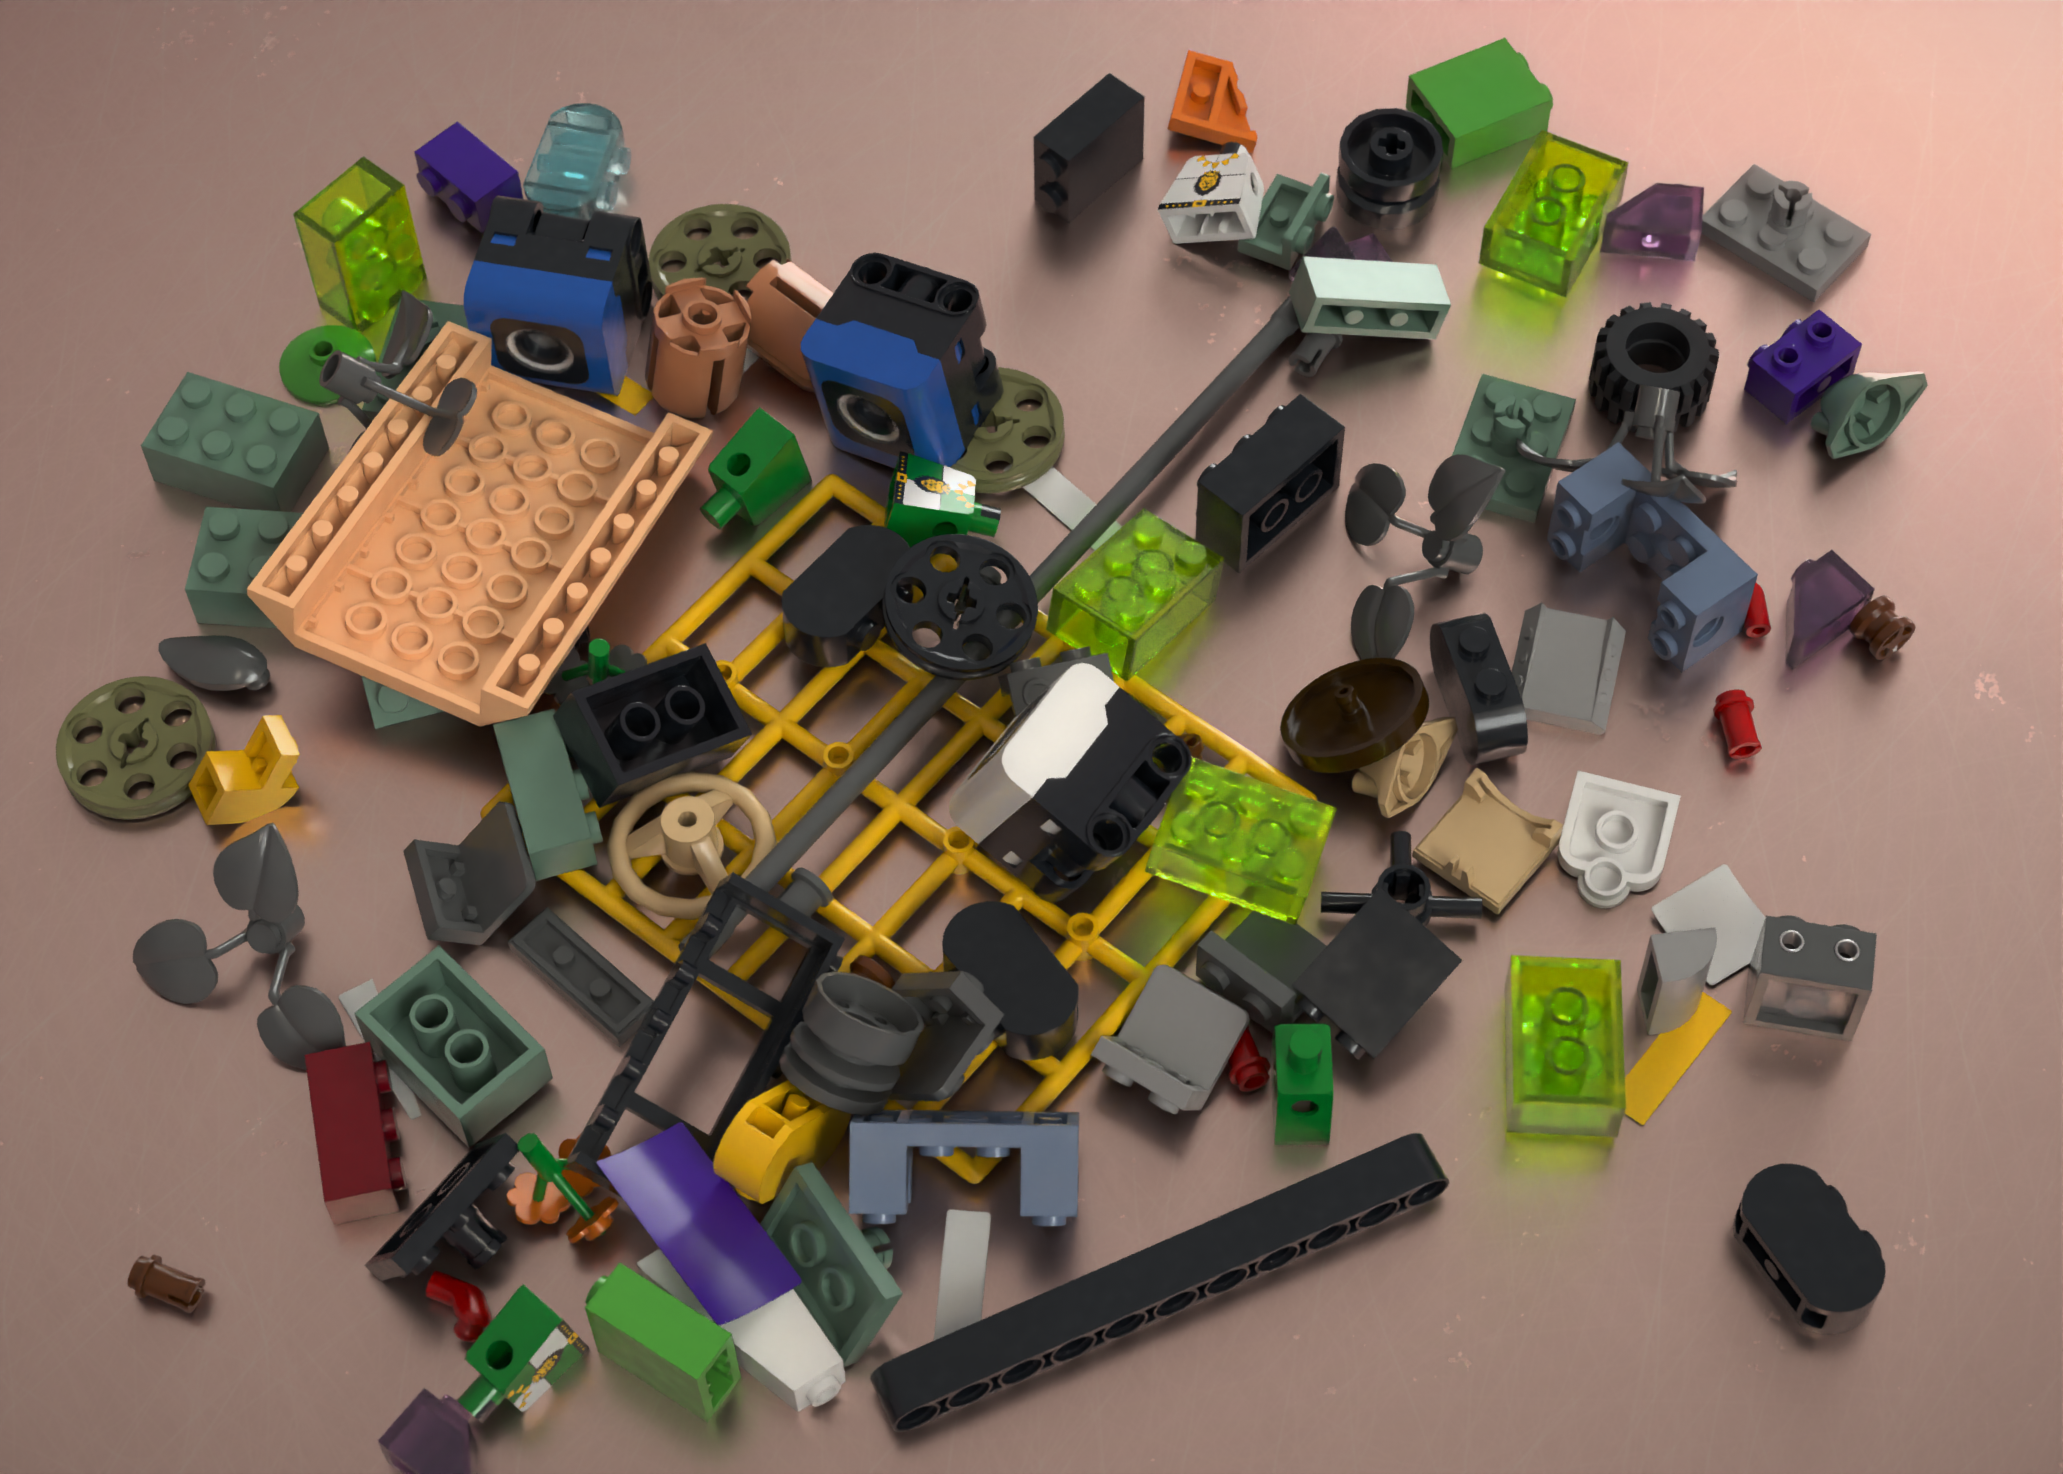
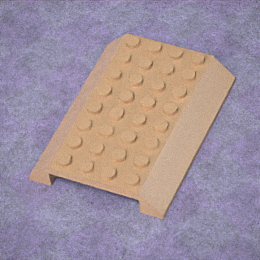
M447 321L396 391L437 408L442 392L448 383L458 378H466L473 382L477 388L476 400L470 412L464 416L463 427L454 444L441 456L435 457L426 453L423 447V438L432 417L389 398L247 587V595L294 647L477 726H485L529 715L712 439L713 430L668 412L655 433L492 366V339Z

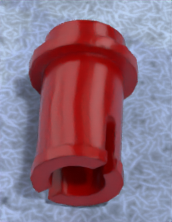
M1739 689L1729 690L1718 695L1715 700L1716 705L1713 708V714L1716 719L1721 720L1730 757L1744 759L1759 753L1762 747L1758 740L1751 714L1754 709L1753 699L1747 697L1746 692Z
M1247 1025L1228 1060L1231 1068L1228 1074L1232 1084L1238 1085L1239 1089L1244 1092L1253 1091L1264 1086L1270 1079L1268 1072L1271 1068L1268 1058L1260 1056Z

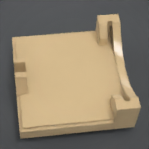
M1476 768L1465 781L1463 794L1413 849L1412 857L1469 896L1482 898V904L1498 915L1557 847L1563 824L1555 819L1534 816L1517 807L1501 794L1486 773Z

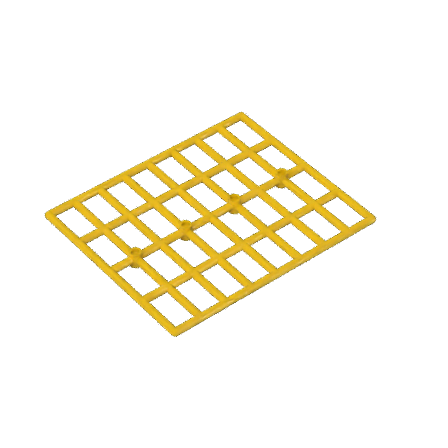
M836 474L826 475L642 653L647 659V664L690 649L682 642L750 576H753L782 596L783 591L794 580L766 561L832 497H835L871 521V525L884 527L886 508ZM936 554L930 558L931 564L938 571L952 572L957 568L956 561L950 555ZM913 585L912 603H917L924 595L918 587ZM1038 610L1034 631L1047 640L1030 658L1040 657L1041 666L1051 665L1060 656V652L1090 646L1091 656L1103 654V652ZM783 612L732 662L726 660L715 661L738 707L765 726L716 775L725 776L738 783L782 738L823 767L772 819L776 845L936 676L914 665L904 655L880 640L887 633L885 627L881 630L877 641L867 651L861 650L848 664L837 667H824L781 711L771 706L739 682L784 639ZM865 654L907 682L847 744L844 742H834L827 745L797 724ZM1110 657L1109 661L1114 683L1127 694L1166 719L1167 721L1163 725L1176 736L1182 735L1184 732L1200 735L1203 745L1229 762L1164 833L1149 825L1136 839L1148 848L1147 852L1090 914L1077 913L1071 916L1052 902L1041 899L1020 879L975 849L979 844L958 826L947 829L915 807L983 735L995 743L1007 728L998 719L1012 704L1010 695L1002 697L1001 689L981 708L958 692H955L942 707L966 724L898 794L877 779H874L861 794L883 810L818 876L832 893L899 822H902L943 851L873 926L834 898L828 906H820L816 910L817 913L857 941L843 957V962L838 972L850 973V964L859 955H865L869 958L877 955L902 974L944 972L943 961L933 970L890 938L952 873L965 874L971 871L1004 894L998 902L1010 904L1018 911L1024 908L1066 938L1053 953L1066 970L1076 960L1088 961L1095 958L1130 983L1060 1061L1054 1056L1039 1060H1022L1045 1078L1015 1111L1044 1112L1092 1059L1093 1056L1091 1054L1100 1037L1112 1036L1125 1022L1154 969L1159 965L1174 967L1317 806V797L1314 793ZM1248 774L1291 804L1225 876L1181 846V844L1242 777ZM509 783L483 806L480 812L481 819L499 802L511 803L515 806ZM689 793L670 796L665 798L663 801L669 804L671 801L677 798L691 795ZM697 793L694 797H698L705 793ZM593 797L583 809L585 813L595 811L599 822L619 801L599 808ZM722 818L716 827L722 834L724 845L737 854L725 867L728 875L734 872L741 877L751 864L755 839L752 840ZM654 855L631 859L632 868L642 879L662 859V856ZM1167 861L1207 888L1211 893L1148 964L1143 967L1100 937L1099 934ZM791 868L777 884L786 889L792 882L791 874L795 870ZM583 869L556 875L674 964L681 953L678 945L694 929L699 920L675 918L663 929L623 899L626 893L614 877L604 885ZM705 887L696 898L709 896L711 893ZM770 926L727 971L747 981L789 937ZM698 976L696 978L698 982L765 1030L771 1018ZM995 1040L991 1042L986 1050L973 1059L963 1074V1084L998 1047ZM952 1096L941 1101H918L910 1110H940ZM889 1100L884 1110H908L895 1100ZM959 1147L953 1149V1155L934 1156L971 1184L980 1183L1003 1158L981 1157L977 1155L972 1158Z

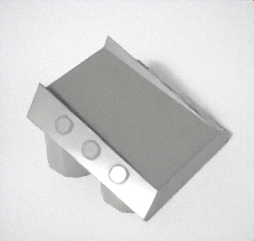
M1543 603L1525 610L1512 675L1522 698L1527 720L1598 735L1605 733L1626 634L1625 629L1614 617L1605 620L1546 608Z

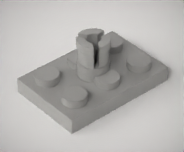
M1753 164L1699 219L1697 231L1812 302H1815L1868 247L1871 237L1869 232L1812 199L1813 194H1808L1809 188L1805 184L1798 181L1784 182L1756 164Z

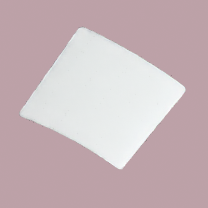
M1726 864L1714 869L1651 908L1666 933L1716 927L1717 943L1706 979L1709 985L1717 984L1750 964L1766 918L1744 891Z

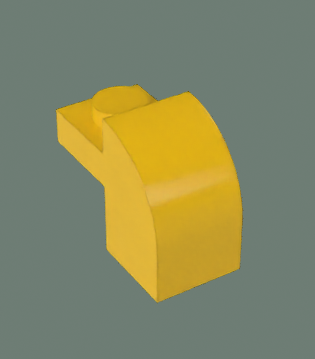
M282 715L262 716L244 750L206 751L188 785L206 825L248 822L280 808L297 792L299 786L291 770L296 764L300 753L297 742L291 736Z

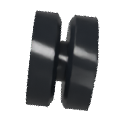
M1383 108L1361 114L1345 127L1339 144L1336 192L1337 200L1346 214L1362 225L1381 230L1403 229L1420 222L1433 210L1438 197L1439 173L1443 160L1442 139L1432 123L1414 112L1399 108Z

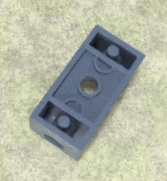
M1618 442L1558 482L1547 541L1556 556L1562 560H1567L1579 573L1624 543L1628 546L1629 551L1636 560L1646 563L1662 579L1657 598L1660 606L1657 608V619L1651 622L1648 640L1659 657L1669 660L1682 673L1742 632L1758 574L1682 502L1668 497L1649 496L1622 485V479L1651 482V472Z
M883 1109L881 1113L868 1116L855 1114L850 1121L849 1214H862V1222L895 1223L897 1214L906 1215L908 1203H911L913 1146H920L919 1154L923 1156L953 1155V1149L956 1147H976L977 1156L1007 1157L1010 1156L1011 1148H1021L1020 1216H1032V1224L1038 1226L1066 1225V1217H1077L1079 1112Z

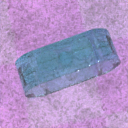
M591 103L568 105L551 114L523 183L527 200L541 202L545 213L591 219L596 210L607 212V210L612 211L618 196L617 183L621 175H627L631 163V149L625 147L623 129L618 117L609 109Z

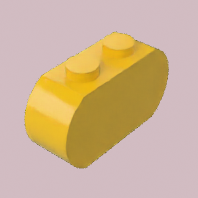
M787 1080L749 1100L738 1112L717 1148L713 1163L714 1172L733 1185L741 1196L763 1205L777 1197L794 1167L813 1162L817 1170H821L839 1145L849 1124L851 1114L816 1101Z

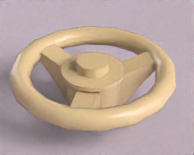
M700 772L673 775L635 793L614 819L607 845L612 876L630 900L660 916L687 920L699 919L718 883L728 876L721 861L724 851L723 837L716 825L733 803L741 809L751 822L755 846L751 864L741 876L745 879L776 846V837L769 812L752 791L725 776ZM690 792L705 793L698 797L685 796L671 801L659 817L632 833L633 826L643 813L665 798ZM661 855L664 863L671 870L683 875L699 874L711 895L695 899L664 896L643 883L633 870L631 859Z

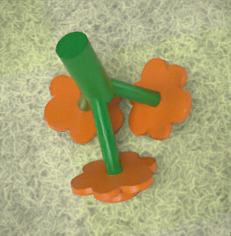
M526 1134L519 1140L518 1149L536 1170L537 1175L529 1172L519 1174L515 1178L514 1188L507 1192L506 1202L510 1206L515 1207L516 1219L528 1225L535 1224L540 1220L547 1224H553L558 1221L560 1212L567 1210L572 1205L581 1215L576 1224L566 1233L568 1240L572 1244L583 1237L587 1241H591L599 1235L605 1234L606 1229L614 1220L610 1214L617 1208L619 1202L616 1198L609 1196L598 1205L590 1208L581 1197L588 1196L592 1192L593 1187L602 1186L564 1167L581 1134L578 1135L577 1139H565L560 1144L558 1150L559 1158H554L536 1134ZM605 1145L598 1160L611 1156L607 1145Z

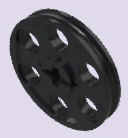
M945 534L925 539L913 545L898 558L889 573L884 589L882 615L885 628L892 642L914 665L943 678L975 680L1003 671L1010 666L1009 663L1015 662L1022 655L1035 628L1038 615V600L1035 587L1027 571L1005 549L976 536ZM936 554L950 555L956 561L957 568L952 572L938 571L931 564L930 558ZM989 566L997 567L1006 574L1007 581L1001 585H991L983 580L980 570ZM905 584L914 585L922 591L924 599L918 603H907L898 597L896 589ZM963 584H965L967 588L963 601L966 602V610L964 614H961L957 629H954L953 625L957 613L954 611L955 601L959 599ZM1003 610L1015 611L1022 617L1023 625L1017 629L1005 628L998 622L996 614ZM921 628L931 629L939 636L940 643L931 648L922 647L914 641L912 633ZM969 641L981 642L989 649L990 656L981 661L970 659L964 653L962 646Z

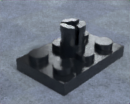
M507 1133L476 1143L365 1264V1267L380 1281L399 1276L403 1279L411 1272L418 1275L439 1254L440 1249L435 1246V1243L441 1237L451 1247L458 1250L475 1270L482 1267L502 1247L501 1244L506 1241L507 1236L486 1220L473 1202L487 1188L491 1191L496 1190L513 1173L516 1167L510 1161L519 1152L518 1144Z

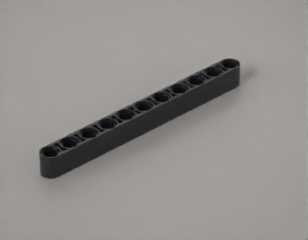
M1411 1133L895 1357L879 1366L871 1374L870 1380L893 1429L898 1432L912 1430L1419 1207L1442 1194L1450 1184L1449 1179L1423 1134Z

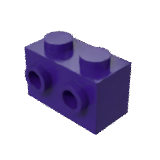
M458 121L414 151L419 170L416 177L422 189L431 197L437 195L448 205L452 214L459 221H468L481 233L485 231L491 205L497 195L524 199L518 171Z
M1818 309L1804 321L1798 319L1791 323L1784 331L1782 337L1772 345L1764 344L1752 354L1747 363L1749 371L1744 390L1785 424H1788L1821 399L1824 392L1832 384L1854 373L1862 343Z

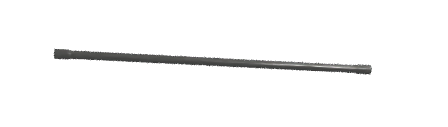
M1290 296L1271 315L1270 321L1033 571L1030 578L1035 587L1038 603L1288 336L1296 332L1300 326ZM1003 610L996 614L998 622L1008 629H1015L1022 621V617L1012 610ZM969 641L963 646L964 653L970 659L981 661L990 656L989 649L981 642ZM936 675L747 875L745 880L768 893L966 680H953ZM737 906L735 907L708 956V960L733 935L735 928L748 915L747 912ZM692 931L678 945L680 952L682 951Z

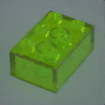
M1541 130L1484 226L1479 264L1566 298L1622 200L1629 162Z
M364 156L293 214L319 306L351 329L362 333L373 323L380 321L388 310L398 303L399 298L402 297V291L410 294L418 289L422 281L427 278L404 184Z
M1143 508L1053 587L1046 630L1075 649L1090 646L1091 656L1108 652L1111 671L1125 681H1128L1216 600L1225 558Z
M1192 757L1188 773L1171 794L1154 840L1145 872L1296 925L1307 899L1337 808Z
M1511 955L1504 986L1507 1132L1617 1137L1626 1109L1621 960Z

